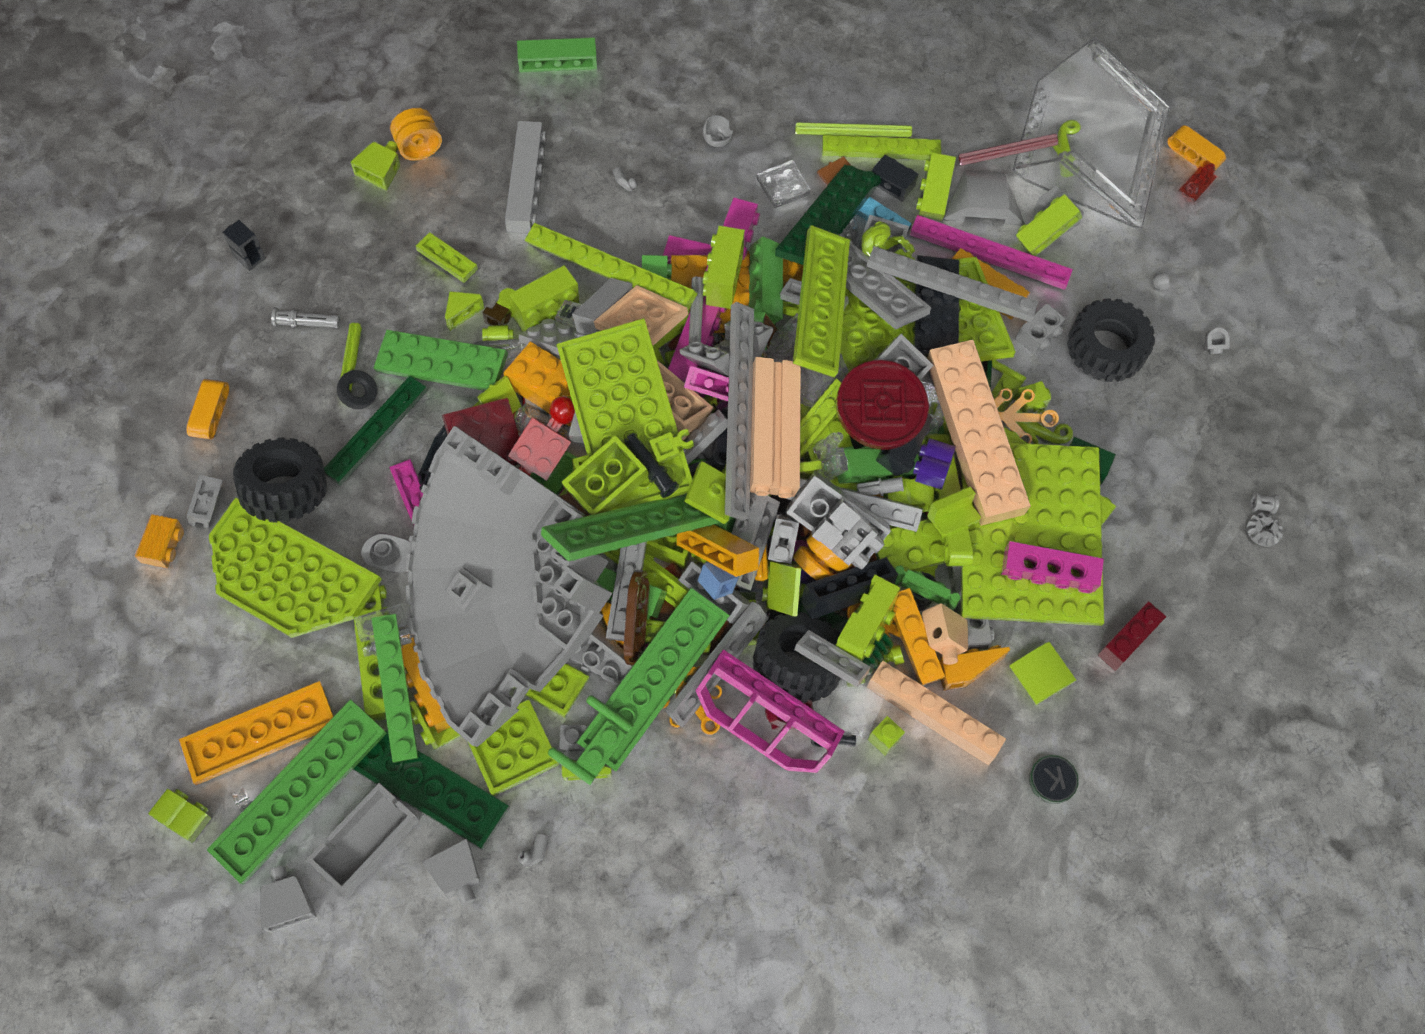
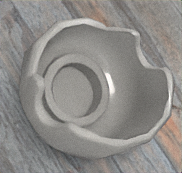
M721 115L708 117L702 130L705 141L713 147L727 145L733 133V130H730L729 120Z

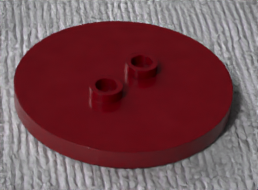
M873 360L856 366L845 376L837 392L836 411L841 425L853 439L870 448L885 450L901 447L912 441L919 434L927 420L929 401L925 387L911 370L896 362Z

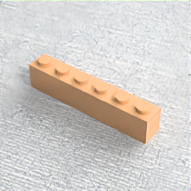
M884 661L881 662L868 683L867 688L988 766L995 759L1006 740L997 732Z

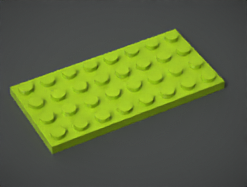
M643 318L556 344L588 458L615 435L624 444L623 441L628 435L636 433L657 461L649 440L669 432L672 433L673 438L677 437L678 430L645 319ZM683 448L678 449L680 456L659 464L665 466L671 479L679 484L678 489L673 494L662 498L660 490L647 478L612 510L650 501L669 499L688 493L692 477Z

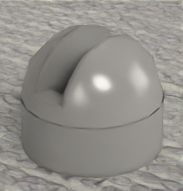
M1157 274L1153 279V286L1158 290L1169 289L1168 274Z

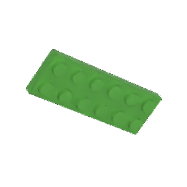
M386 330L373 368L376 372L403 377L411 376L414 379L485 391L489 388L490 384H495L500 380L508 352L505 349Z

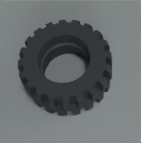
M1111 298L1103 299L1102 302L1100 300L1093 301L1091 305H1086L1079 312L1069 332L1067 347L1070 349L1069 355L1071 359H1075L1074 364L1078 368L1081 367L1083 373L1086 375L1091 374L1097 380L1102 378L1105 379V382H1112L1116 379L1119 382L1125 380V378L1133 377L1143 367L1155 344V337L1153 335L1155 332L1153 326H1149L1151 323L1147 316L1144 317V312L1140 308H1134V304L1130 302L1124 303L1121 299L1111 301ZM1104 330L1117 334L1123 339L1127 349L1114 350L1104 346L1098 341L1094 332Z
M279 437L277 440L267 439L261 444L258 442L252 446V449H247L243 452L242 457L238 458L233 468V479L240 505L248 514L253 517L256 515L257 519L263 521L268 519L269 522L277 523V521L281 520L283 522H290V519L293 518L300 519L305 513L310 514L314 511V506L318 507L323 501L322 498L326 495L327 482L322 457L314 447H310L308 443L304 441L299 442L294 438L286 440L284 437ZM281 476L294 477L282 483H267L269 480Z
M800 612L797 616L788 614L783 616L781 614L769 620L761 628L753 655V669L802 703H807L808 700L815 702L820 700L821 697L829 696L837 688L840 677L815 662H799L790 658L784 652H797L795 650L796 644L808 630L836 646L840 636L839 631L836 628H832L831 624L826 620L823 622L819 620V617L812 619L807 613Z

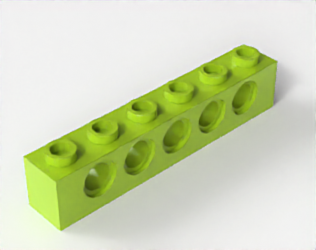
M381 583L378 584L356 619H354L364 710L375 722L386 720L383 697H376L377 692L382 690L380 674H373L379 666L377 653L371 652V649L375 646L373 630H368V628L372 625L371 618L390 615L388 606L384 607L383 599L387 598L386 587L381 585ZM376 602L374 607L366 608L368 603Z

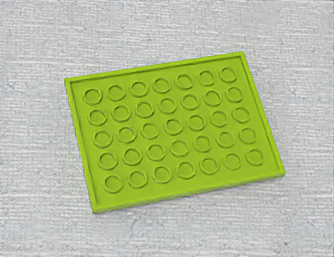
M977 257L956 259L959 260V275L988 284ZM893 276L915 294V283ZM846 288L845 296L848 297L849 303L843 313L839 359L843 378L856 366L875 360L891 341L900 334L912 345L914 336V321L894 329ZM959 298V343L973 340L980 361L1014 357L1016 351L1000 312Z
M1009 443L1030 503V508L1022 516L980 526L979 522L968 526L973 549V563L971 566H961V616L971 619L1102 626L1104 624L1103 571L1101 586L1092 593H1082L1078 589L1071 587L1060 589L1056 588L1055 584L1050 583L1043 585L1034 584L1031 580L1023 578L1021 580H1012L1007 575H1001L1004 551L1009 541L1102 558L1099 448ZM961 468V490L968 487ZM1024 561V565L1027 568H1034L1030 561ZM1047 565L1050 572L1057 573L1053 565ZM1071 569L1073 576L1080 577V573L1077 570Z

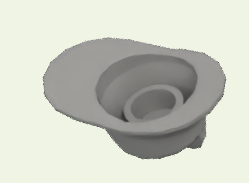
M378 533L365 541L361 554L363 560L369 566L401 573L405 571L406 555L410 554L412 543L404 538L387 533Z

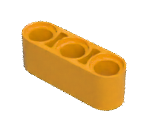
M1181 126L1168 138V146L1174 152L1206 174H1212L1226 160V155L1220 148L1188 126Z
M203 379L187 423V435L189 437L208 440L214 438L229 395L228 382Z

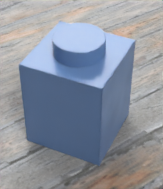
M706 562L702 566L698 582L715 600L732 594L739 576L735 577L719 567Z

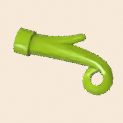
M1068 120L1060 126L1058 145L1052 146L1060 158L1061 171L1064 175H1072L1078 170L1077 161L1073 157L1067 134L1073 135L1080 131L1081 125L1076 120Z
M1019 409L1016 413H1024V412H1022V411ZM1016 422L1025 433L1032 436L1034 444H1039L1036 435L1056 444H1065L1073 437L1072 428L1065 423L1058 424L1054 432L1038 422ZM1060 430L1065 431L1066 435L1061 436Z

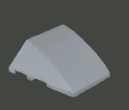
M964 170L944 220L964 221L966 216L1004 219V224L1023 226L1025 224L1004 173Z

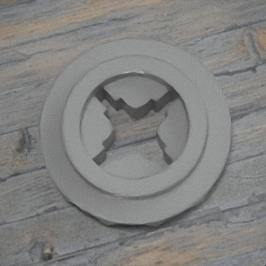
M1261 512L1249 519L1246 528L1252 541L1258 545L1269 547L1280 541L1283 536V526H1280L1278 523L1279 519H1274L1271 517V514L1266 515ZM1263 526H1270L1268 531L1260 533Z

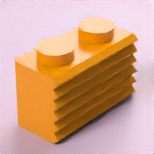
M151 514L135 553L137 560L143 564L168 568L170 562H173L175 559V547H177L178 541H181L183 538V526L175 518Z

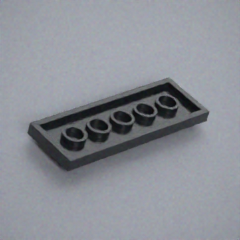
M917 255V261L959 275V260ZM915 283V295L931 307L929 315L914 321L913 346L927 358L931 349L959 343V298Z

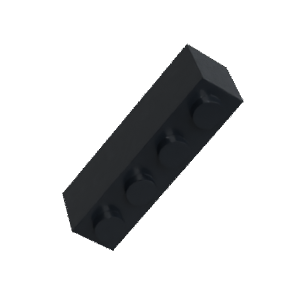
M887 557L867 563L862 570L855 567L806 584L801 603L810 617L815 619L862 602L860 599L864 593L868 594L874 575L895 585L898 573Z

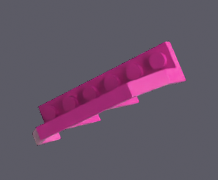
M724 649L696 689L707 717L787 771L817 773L832 757L845 732ZM713 673L750 697L734 719L714 705L706 686ZM754 701L787 722L770 744L739 723ZM791 726H793L827 749V751L819 760L791 759L775 747L790 730Z

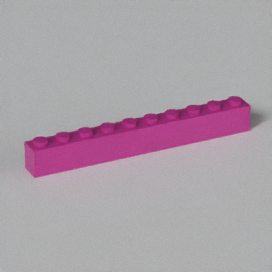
M733 198L723 226L745 230L742 259L745 260L748 250L746 245L747 242L751 243L754 230L752 229L754 225H758L760 213H757L758 204ZM703 296L701 342L712 347L715 336H713L714 331H718L721 324V318L719 317L721 312L725 313L727 308L706 305V296ZM690 313L668 368L684 383L690 365L701 368V366L696 365L680 354V349L689 345Z

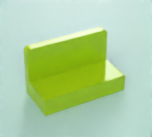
M971 486L932 503L927 517L941 536H947L980 521L981 516L972 505L976 493Z

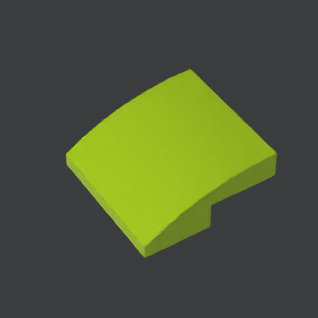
M1050 642L1043 644L1009 665L1036 705H1039L1055 693H1059L1077 681Z

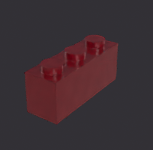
M1148 601L1098 654V657L1116 671L1167 616Z

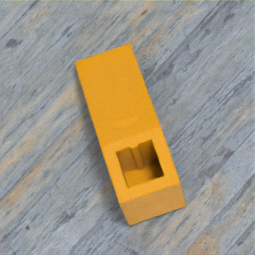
M996 645L984 651L971 649L964 654H958V662L951 665L945 664L943 657H941L939 662L945 675L941 680L943 691L969 686L1004 659L1010 651V647L1002 648L1000 645Z

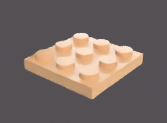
M636 285L594 321L596 329L602 331L644 318L653 346L688 315V308Z

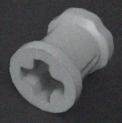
M1253 492L1250 499L1251 511L1263 510L1269 511L1270 514H1276L1279 508L1278 495L1267 496L1260 495L1259 492Z

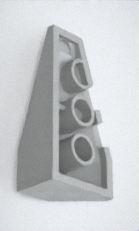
M598 623L592 634L566 664H574L581 667L582 671L587 673L589 671L601 675L602 679L620 685L634 665H627L625 663L623 649L615 640L606 638L607 631Z

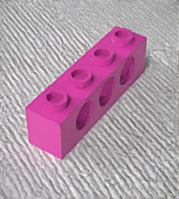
M1009 541L1004 551L1001 575H1007L1012 580H1021L1023 578L1031 580L1034 584L1043 585L1050 583L1055 584V587L1060 589L1071 587L1078 589L1082 593H1092L1101 586L1104 559ZM1024 561H1030L1034 568H1027L1024 565ZM1047 565H1053L1057 573L1050 572ZM1071 569L1077 570L1080 573V577L1073 576Z

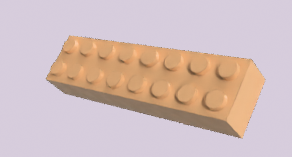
M969 340L931 349L927 359L934 366L929 372L953 444L956 446L955 450L967 487L971 486L976 493L973 505L981 516L980 526L1025 515L1030 508V503L974 341Z

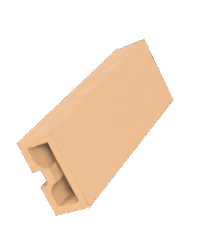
M756 357L753 362L750 492L758 496L771 494L778 495L780 498H791L796 495L800 488L801 366L793 364V361L782 360V362H774V359Z

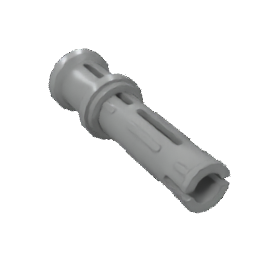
M274 307L272 310L271 321L273 327L278 325H288L291 328H296L299 325L336 329L340 327L339 315L301 313L297 309L289 311L279 310L277 307Z

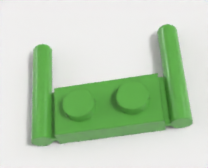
M902 566L895 568L898 573L895 582L896 586L901 582L902 587L910 588L911 591L937 604L945 603L948 608L954 611L960 600L958 593L951 594V590L943 583L931 581L918 571L908 569L905 572Z
M593 695L587 698V704L608 718V720L598 731L575 763L555 747L550 748L548 751L550 757L588 785L593 783L634 726Z

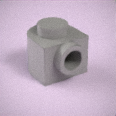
M1215 328L1208 331L1205 335V350H1210V354H1223V350L1230 349V336L1225 329Z

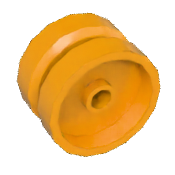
M422 108L404 110L391 122V135L397 144L400 154L405 159L411 161L422 160L430 157L440 148L442 143L441 134L435 126L432 115L427 110Z
M812 533L806 539L809 548L800 546L793 554V558L799 566L816 581L837 574L836 571H846L853 565L851 563L848 566L822 542L812 537Z

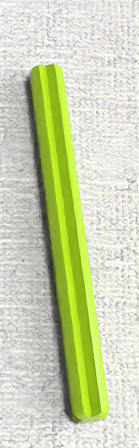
M797 122L795 133L805 135L909 138L912 135V126Z

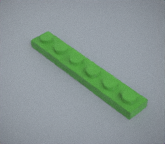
M391 614L374 617L371 619L392 761L396 763L417 759L418 751L397 615Z

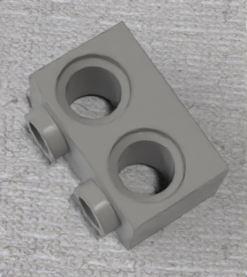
M1046 303L1034 315L1032 322L1027 321L1020 328L1015 340L1035 355L1040 349L1044 351L1051 343L1053 337L1057 338L1064 331L1062 326L1066 318Z

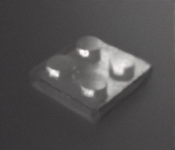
M793 160L759 172L756 176L774 208L806 197L811 192Z
M841 678L824 718L839 728L866 740L886 696L860 684L856 688Z

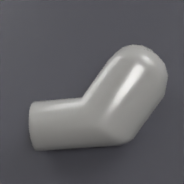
M537 834L534 847L519 853V863L525 867H530L543 860L549 836Z

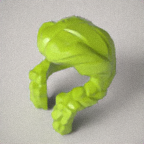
M876 222L862 235V252L869 257L873 246L887 250L894 245L901 244L907 252H904L903 249H898L893 253L915 260L912 257L915 248L910 241L902 235L890 237L891 229L884 222Z

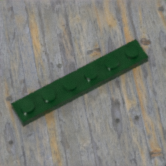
M409 376L324 467L325 475L341 486L427 393V387Z

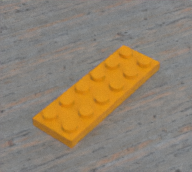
M318 681L180 738L179 741L192 781L195 785H198L317 735L334 715L322 683Z

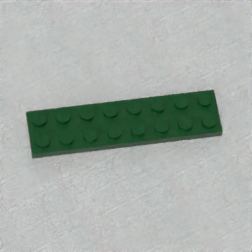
M844 164L775 250V256L804 265L806 238L809 227L812 225L840 235L880 184L881 177L871 171H864Z
M388 732L354 767L353 771L376 785L380 783L393 796L461 838L467 839L469 843L483 850L510 809L509 805L417 750V759L393 763Z

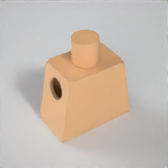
M942 603L923 611L922 616L929 646L943 655V662L945 664L957 663V655L968 650L967 619Z

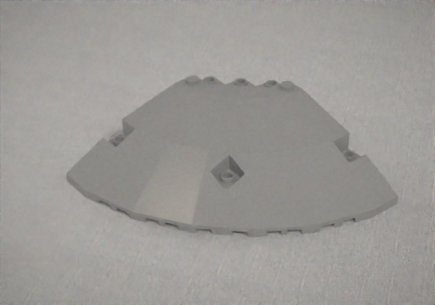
M454 426L434 455L429 468L431 475L427 486L423 485L421 489L423 496L419 507L415 506L413 510L412 524L415 525L413 536H409V541L412 542L410 554L406 555L405 572H408V585L405 586L406 604H409L410 609L407 625L410 635L414 637L415 646L413 648L414 652L418 653L420 676L422 680L427 682L431 689L430 694L434 699H437L441 706L440 711L450 727L472 746L478 747L519 711L517 707L529 689L540 692L588 639L602 619L603 615L599 612L612 593L596 582L609 563L607 559L597 554L574 561H567L541 536L543 526L582 518L587 515Z

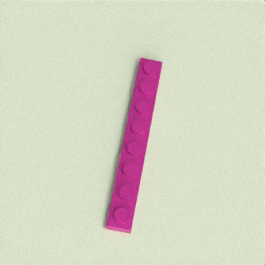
M917 215L910 235L956 252L962 248L981 261L1064 290L1067 287L1073 270Z

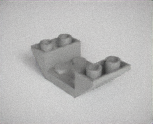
M731 321L724 324L725 340L721 341L720 344L711 347L702 344L700 341H693L680 349V354L698 366L729 376ZM755 321L753 362L756 357L762 356L773 332V327Z

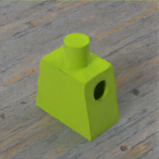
M389 141L384 147L376 142H372L351 161L354 175L387 191L400 168V161L396 153L398 151L397 144Z

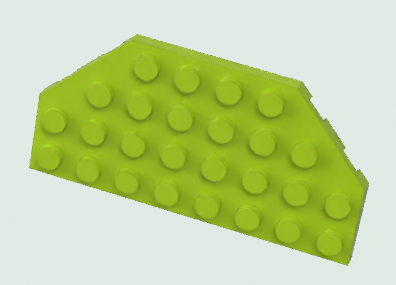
M236 497L209 534V543L212 545L213 551L211 556L213 573L216 575L217 583L215 585L216 594L291 638L356 619L382 580L375 573L280 521L273 523L269 522L268 519L265 521L257 519L256 515L254 517L242 508L239 499Z

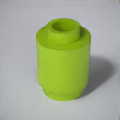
M494 325L482 328L483 345H488L489 347H510V342H514L513 329H509V325Z

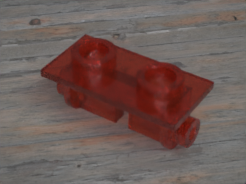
M1209 163L1205 164L1204 167L1200 166L1179 189V192L1196 202L1217 178L1214 175L1215 165Z

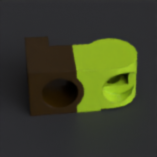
M503 289L499 293V299L493 308L486 307L482 312L484 323L490 326L507 325L512 318L509 294L514 292V289Z

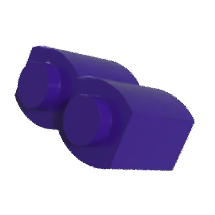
M929 438L928 444L922 445L919 454L922 461L917 460L913 471L914 474H917L915 482L942 490L956 446Z

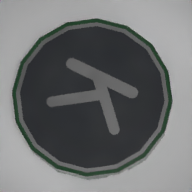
M1056 755L1040 758L1033 765L1029 774V782L1034 794L1049 804H1060L1068 801L1076 793L1079 785L1078 774L1074 766L1067 759Z

